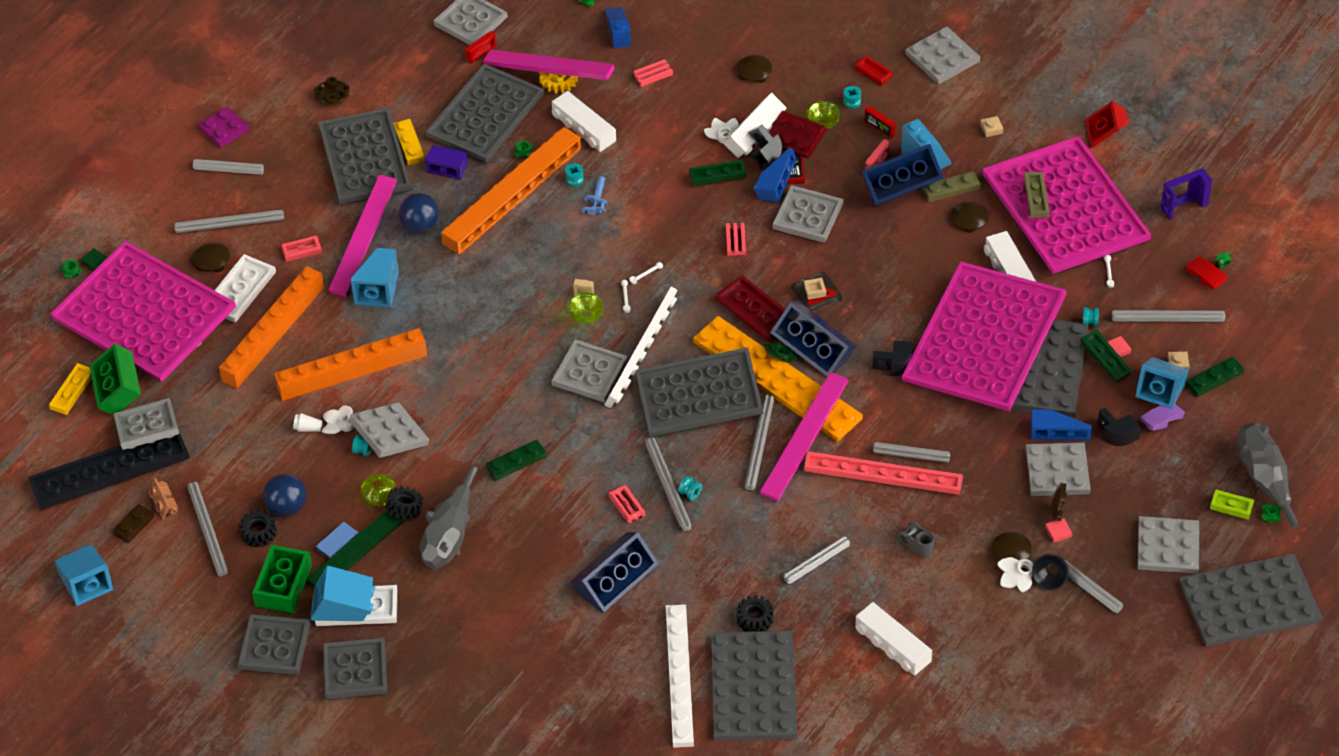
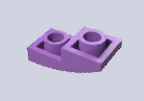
M1176 404L1172 409L1160 405L1144 414L1140 421L1147 428L1154 431L1167 428L1169 421L1182 419L1185 412Z

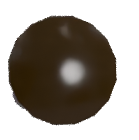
M760 55L746 56L737 65L739 78L741 80L763 83L772 72V64L767 58Z
M328 77L325 82L314 88L315 98L321 103L330 105L345 101L350 93L349 86L335 77Z
M963 202L953 209L951 219L957 226L963 228L965 232L972 233L975 229L982 227L988 222V212L979 203Z
M216 242L206 243L196 249L193 254V261L197 270L221 272L229 260L230 253L223 244Z
M1060 482L1052 496L1051 511L1054 521L1061 522L1062 504H1065L1067 497L1066 483Z
M1006 532L994 539L992 552L999 561L1009 557L1015 558L1018 561L1029 559L1031 557V544L1022 534Z

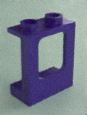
M1201 168L1165 182L1162 202L1160 204L1161 211L1171 220L1173 219L1174 208L1195 199L1201 207L1207 206L1209 204L1212 179ZM1189 181L1187 192L1176 197V193L1171 187Z

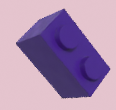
M432 145L425 160L426 173L461 180L468 165L467 152Z

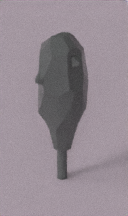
M1259 423L1243 425L1239 428L1235 444L1240 462L1247 470L1249 477L1255 482V488L1258 490L1262 489L1283 509L1293 529L1299 527V523L1290 507L1288 467L1278 445L1269 435L1268 426H1262Z
M475 466L470 467L462 485H458L447 499L435 505L433 512L428 511L425 514L428 524L421 538L419 552L423 563L433 570L443 567L454 556L460 555V548L470 519L468 509L471 489L469 487L478 471V468Z

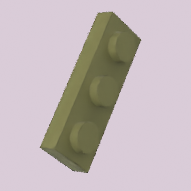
M972 171L942 179L939 182L922 188L928 202H933L978 190L981 184L975 172Z
M1024 172L1030 218H1049L1050 212L1043 172Z

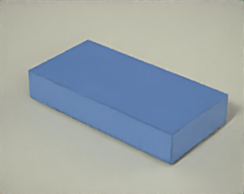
M343 522L316 546V550L330 559L356 537L358 532Z

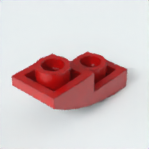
M1200 256L1185 266L1188 273L1199 277L1203 285L1214 290L1228 279L1220 269Z

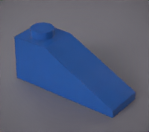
M623 8L605 9L613 47L631 46L630 27Z
M792 148L786 150L760 174L758 181L754 184V191L759 200L780 201L796 162Z
M1032 409L1030 420L1031 440L1090 441L1091 425L1053 410Z

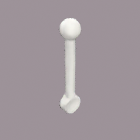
M1105 255L1104 261H1106L1108 275L1107 287L1112 288L1114 281L1111 277V256Z
M657 262L656 266L636 277H630V284H636L638 279L656 269H662L663 264Z
M622 280L621 286L623 287L625 304L623 306V311L625 313H629L631 311V307L628 305L626 286L628 285V282L626 280Z

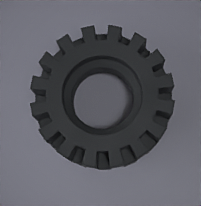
M400 486L399 489L394 487V490L391 489L388 493L385 508L387 513H390V516H396L395 519L399 520V518H402V521H405L407 518L408 521H411L412 518L416 519L420 515L423 497L420 496L419 492L416 493L415 489L410 490V487L406 489L403 486Z
M257 509L256 513H253V510L249 511L250 515L246 513L244 518H241V523H239L244 543L247 542L249 546L252 544L253 547H257V544L260 547H263V543L266 545L270 544L269 540H274L277 531L275 520L271 513L267 514L265 510L260 513V509ZM254 526H265V529L262 531H251V528Z
M751 595L747 596V601L743 598L737 608V623H739V627H743L745 632L748 629L749 632L766 631V628L769 629L773 623L772 603L770 604L768 599L764 601L763 596L758 599V595H754L752 599ZM751 611H759L763 615L760 618H751L747 614Z

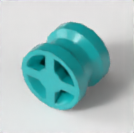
M856 86L845 88L843 104L850 109L859 107L861 104L860 88Z
M576 163L569 164L566 167V183L574 187L581 185L584 181L583 167Z
M1084 307L1083 325L1089 324L1098 327L1099 308L1091 310L1088 307Z
M356 435L352 444V453H362L364 456H370L372 448L361 435Z
M686 476L678 487V492L682 495H687V498L691 501L695 500L702 490V484L694 482L690 476Z

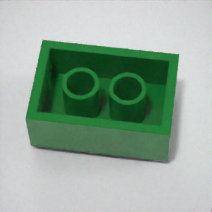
M114 343L89 365L98 409L114 415V413L125 409V407L141 395L132 351Z
M271 545L253 590L255 607L294 614L305 586L306 578L312 567L310 552Z

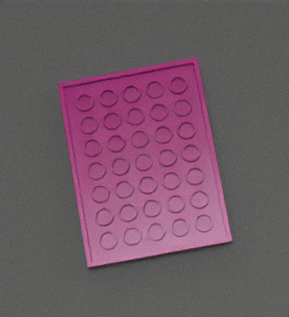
M1079 136L983 168L982 170L985 179L1052 274L1151 240V234ZM1024 172H1043L1050 212L1049 218H1030Z
M124 241L50 313V316L54 321L104 350H108L115 343L132 351L135 368L162 383L236 308V304L229 298Z
M960 261L902 375V381L1010 412L1064 301L1066 290Z

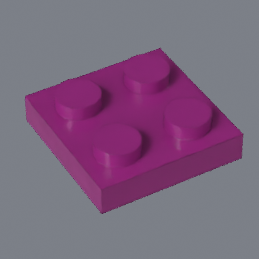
M227 106L198 124L199 129L220 148L249 131V125Z

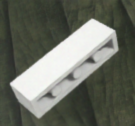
M569 91L552 101L553 116L561 120L567 128H571L580 138L586 140L592 148H596L601 152L616 142V129Z
M773 93L769 94L731 133L723 144L737 158L743 154L745 156L753 150L752 145H757L748 132L761 124L770 131L773 126L772 123L776 121L781 111H784L786 107Z
M1007 231L986 237L984 252L986 256L990 257L994 269H997L998 272L1035 281Z
M874 602L856 616L855 628L861 635L868 637L874 646L880 647L885 651L890 659L896 660L905 671H909L915 676L931 662L932 650Z

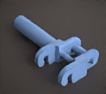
M603 176L598 177L594 196L586 195L584 199L586 202L590 199V203L594 205L592 207H583L582 213L587 211L588 215L594 216L605 213L604 206L608 202L605 199H601L605 182Z

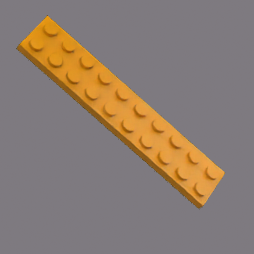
M719 316L693 337V343L710 355L748 347L757 387L768 395L773 396L774 399L802 418L806 415L822 387L787 362H783V360L778 361V358H772V355L767 353L765 347ZM839 398L822 426L821 431L838 442L863 419V414Z

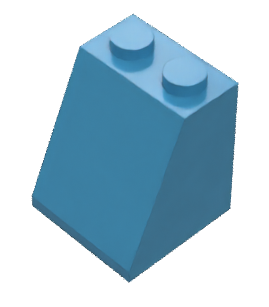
M919 119L903 125L901 155L930 144L940 169L951 165L950 159L938 141Z
M377 248L353 275L351 285L354 305L392 307L399 275L396 249Z
M1152 357L1142 365L1135 397L1172 409L1186 384L1189 369Z
M92 544L55 560L57 571L76 606L114 590L108 567Z
M327 566L314 586L310 620L364 621L367 614L370 615L373 609V603H371V598L375 591V586H372L373 577Z

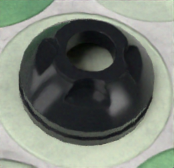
M1048 553L1040 556L1034 562L1032 576L1041 588L1056 590L1067 581L1069 568L1061 556ZM1055 564L1058 567V573L1050 574L1047 566Z

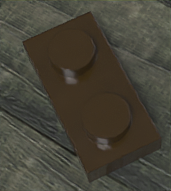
M137 504L113 529V534L130 543L154 518V513Z

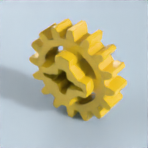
M539 72L540 84H542L543 89L548 88V92L554 90L555 94L558 91L564 93L565 89L570 91V86L575 87V82H578V77Z

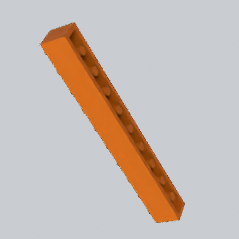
M565 127L554 133L539 149L531 153L525 161L519 163L503 180L495 184L489 192L482 195L475 204L471 205L461 216H458L453 223L445 227L441 232L442 244L460 255L581 149L580 136Z

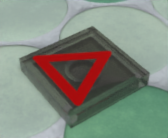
M825 271L791 284V289L800 302L812 312L842 300V295ZM822 278L826 289V297L808 300L804 289V281Z

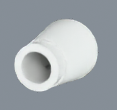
M302 413L295 415L294 430H298V432H321L322 420Z

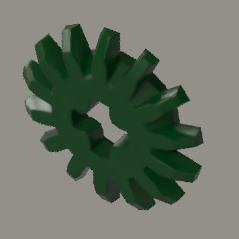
M769 342V345H765L767 353L772 355V358H778V361L793 362L797 360L796 352L784 344L776 342L772 344Z

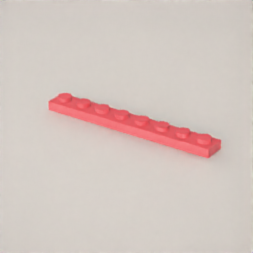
M809 451L804 466L805 472L960 495L963 480L962 474Z

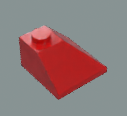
M1111 101L1085 119L1090 147L1093 148L1129 124L1126 110L1114 101Z

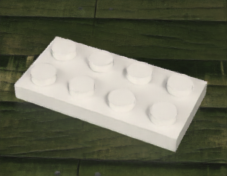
M245 254L240 258L215 289L216 292L229 298L236 304V308L225 319L234 323L237 322L276 273L274 266Z
M397 585L375 586V591L371 598L373 609L370 615L367 614L364 621H315L316 626L397 623Z

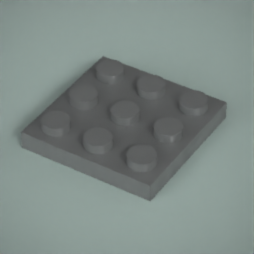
M250 614L238 663L239 669L299 675L311 625L310 620Z
M385 638L323 643L326 699L388 694Z

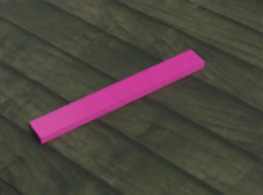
M492 49L483 60L484 64L493 67L608 80L615 69L614 64Z
M383 175L378 176L330 285L329 293L347 298L352 287L351 278L359 270L397 184V179Z
M830 372L760 491L761 496L776 502L780 500L848 384L847 378Z

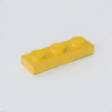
M411 119L393 123L407 165L424 162L425 156Z
M76 364L50 402V410L65 415L69 413L92 379L90 367Z

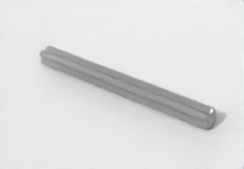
M283 210L177 222L174 228L176 233L280 221L284 220Z
M1113 310L1111 317L1112 321L1223 322L1225 321V311Z
M765 395L763 398L762 407L764 414L759 416L745 481L746 490L753 491L756 488L774 403L773 396Z
M654 438L647 439L645 441L646 448L681 531L691 530V522L657 442Z
M189 483L188 490L217 575L219 577L228 574L227 567L198 483Z

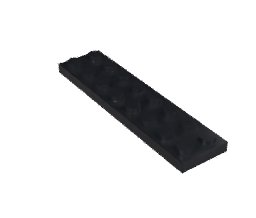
M179 432L178 435H174L171 438L156 440L153 443H145L132 449L122 450L121 445L38 473L28 477L40 510H44L187 460L190 456Z

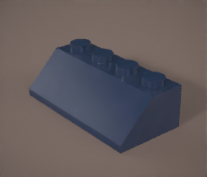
M930 144L862 171L866 189L874 207L939 182L944 178Z
M799 301L790 302L770 332L827 377L830 372L835 373L849 359L857 345Z
M626 532L575 576L571 582L583 599L601 613H604L659 563L638 532Z

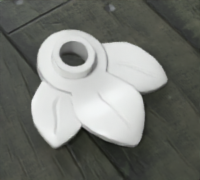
M714 118L711 128L704 129L707 137L717 139L720 143H723L739 124L735 118L727 123Z
M343 405L339 411L333 409L325 412L323 418L327 425L322 429V433L336 434L341 430L344 432L353 430L355 427L349 421L350 415L353 414L352 408Z
M1009 557L998 562V567L1005 572L1000 581L1002 587L1014 588L1017 586L1022 593L1031 587L1033 563L1030 560L1022 559L1018 561L1015 558ZM1021 568H1026L1028 571L1024 572Z

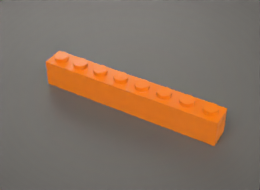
M308 266L303 269L220 365L219 370L222 382L236 389L239 388L323 290L324 283L321 272Z
M420 328L276 372L274 373L276 386L282 401L425 357L427 356L426 341Z

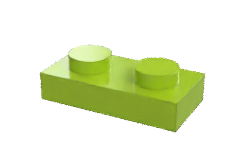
M1215 490L1210 509L1249 520L1254 500Z

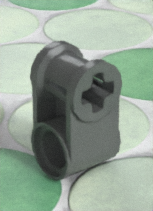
M910 521L908 527L897 533L900 543L916 552L919 556L929 557L934 553L933 534L921 527L917 522Z

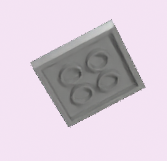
M456 0L433 22L434 26L471 45L488 32L493 31L508 16L506 11L485 0Z
M947 26L905 49V54L938 85L980 62V56Z
M791 185L773 222V229L825 243L841 210L843 199Z
M575 339L552 379V386L605 403L628 361L627 356Z
M170 398L114 413L122 450L132 449L138 445L153 443L156 440L171 438L179 434Z
M399 402L350 415L349 421L379 458L427 446L429 443V438Z
M1085 443L1026 444L1031 496H1051L1060 482L1067 484V495L1090 494Z
M1139 516L1137 569L1198 574L1199 520Z

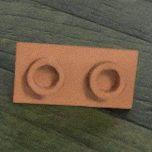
M154 478L152 485L149 487V495L153 498L156 510L160 513L162 520H164L166 514H176L178 506L173 497L168 498L172 496L168 484L164 481L158 482Z

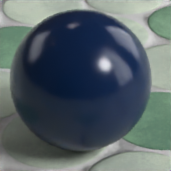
M414 193L407 196L399 207L400 222L404 228L412 233L430 231L436 225L439 218L437 203L433 198L423 193Z
M288 473L277 474L266 483L263 490V500L268 510L273 514L282 517L292 516L304 506L306 489L298 477Z

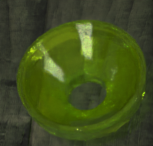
M818 101L808 108L807 117L808 120L824 125L828 129L838 123L840 110L832 102ZM826 119L828 123L822 124L819 123V120Z
M581 293L571 299L569 311L576 321L590 323L602 315L603 302L599 296L593 293ZM584 311L592 313L589 317H584L581 314Z
M371 475L362 483L361 496L370 505H386L388 493L391 489L394 490L396 484L388 475ZM380 480L383 482V485L374 487L372 483Z

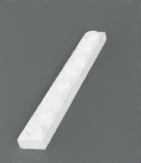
M670 287L604 404L606 407L611 409L614 402L618 404L623 396L621 393L622 388L624 390L627 389L631 382L628 379L629 376H634L635 370L639 368L636 363L638 361L642 362L647 353L644 351L645 347L650 348L654 341L652 335H657L662 327L659 322L661 320L665 321L669 314L667 308H672L677 300L674 297L677 292L675 288Z
M666 605L673 748L694 747L686 605Z

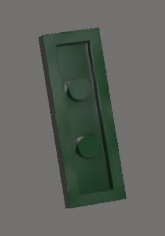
M743 159L689 168L693 186L746 178Z
M1097 329L1081 339V343L1115 383L1131 375L1132 370Z
M1232 356L1187 379L1186 386L1196 397H1199L1244 374V368Z
M536 439L487 462L486 468L494 480L497 481L546 458L547 453Z

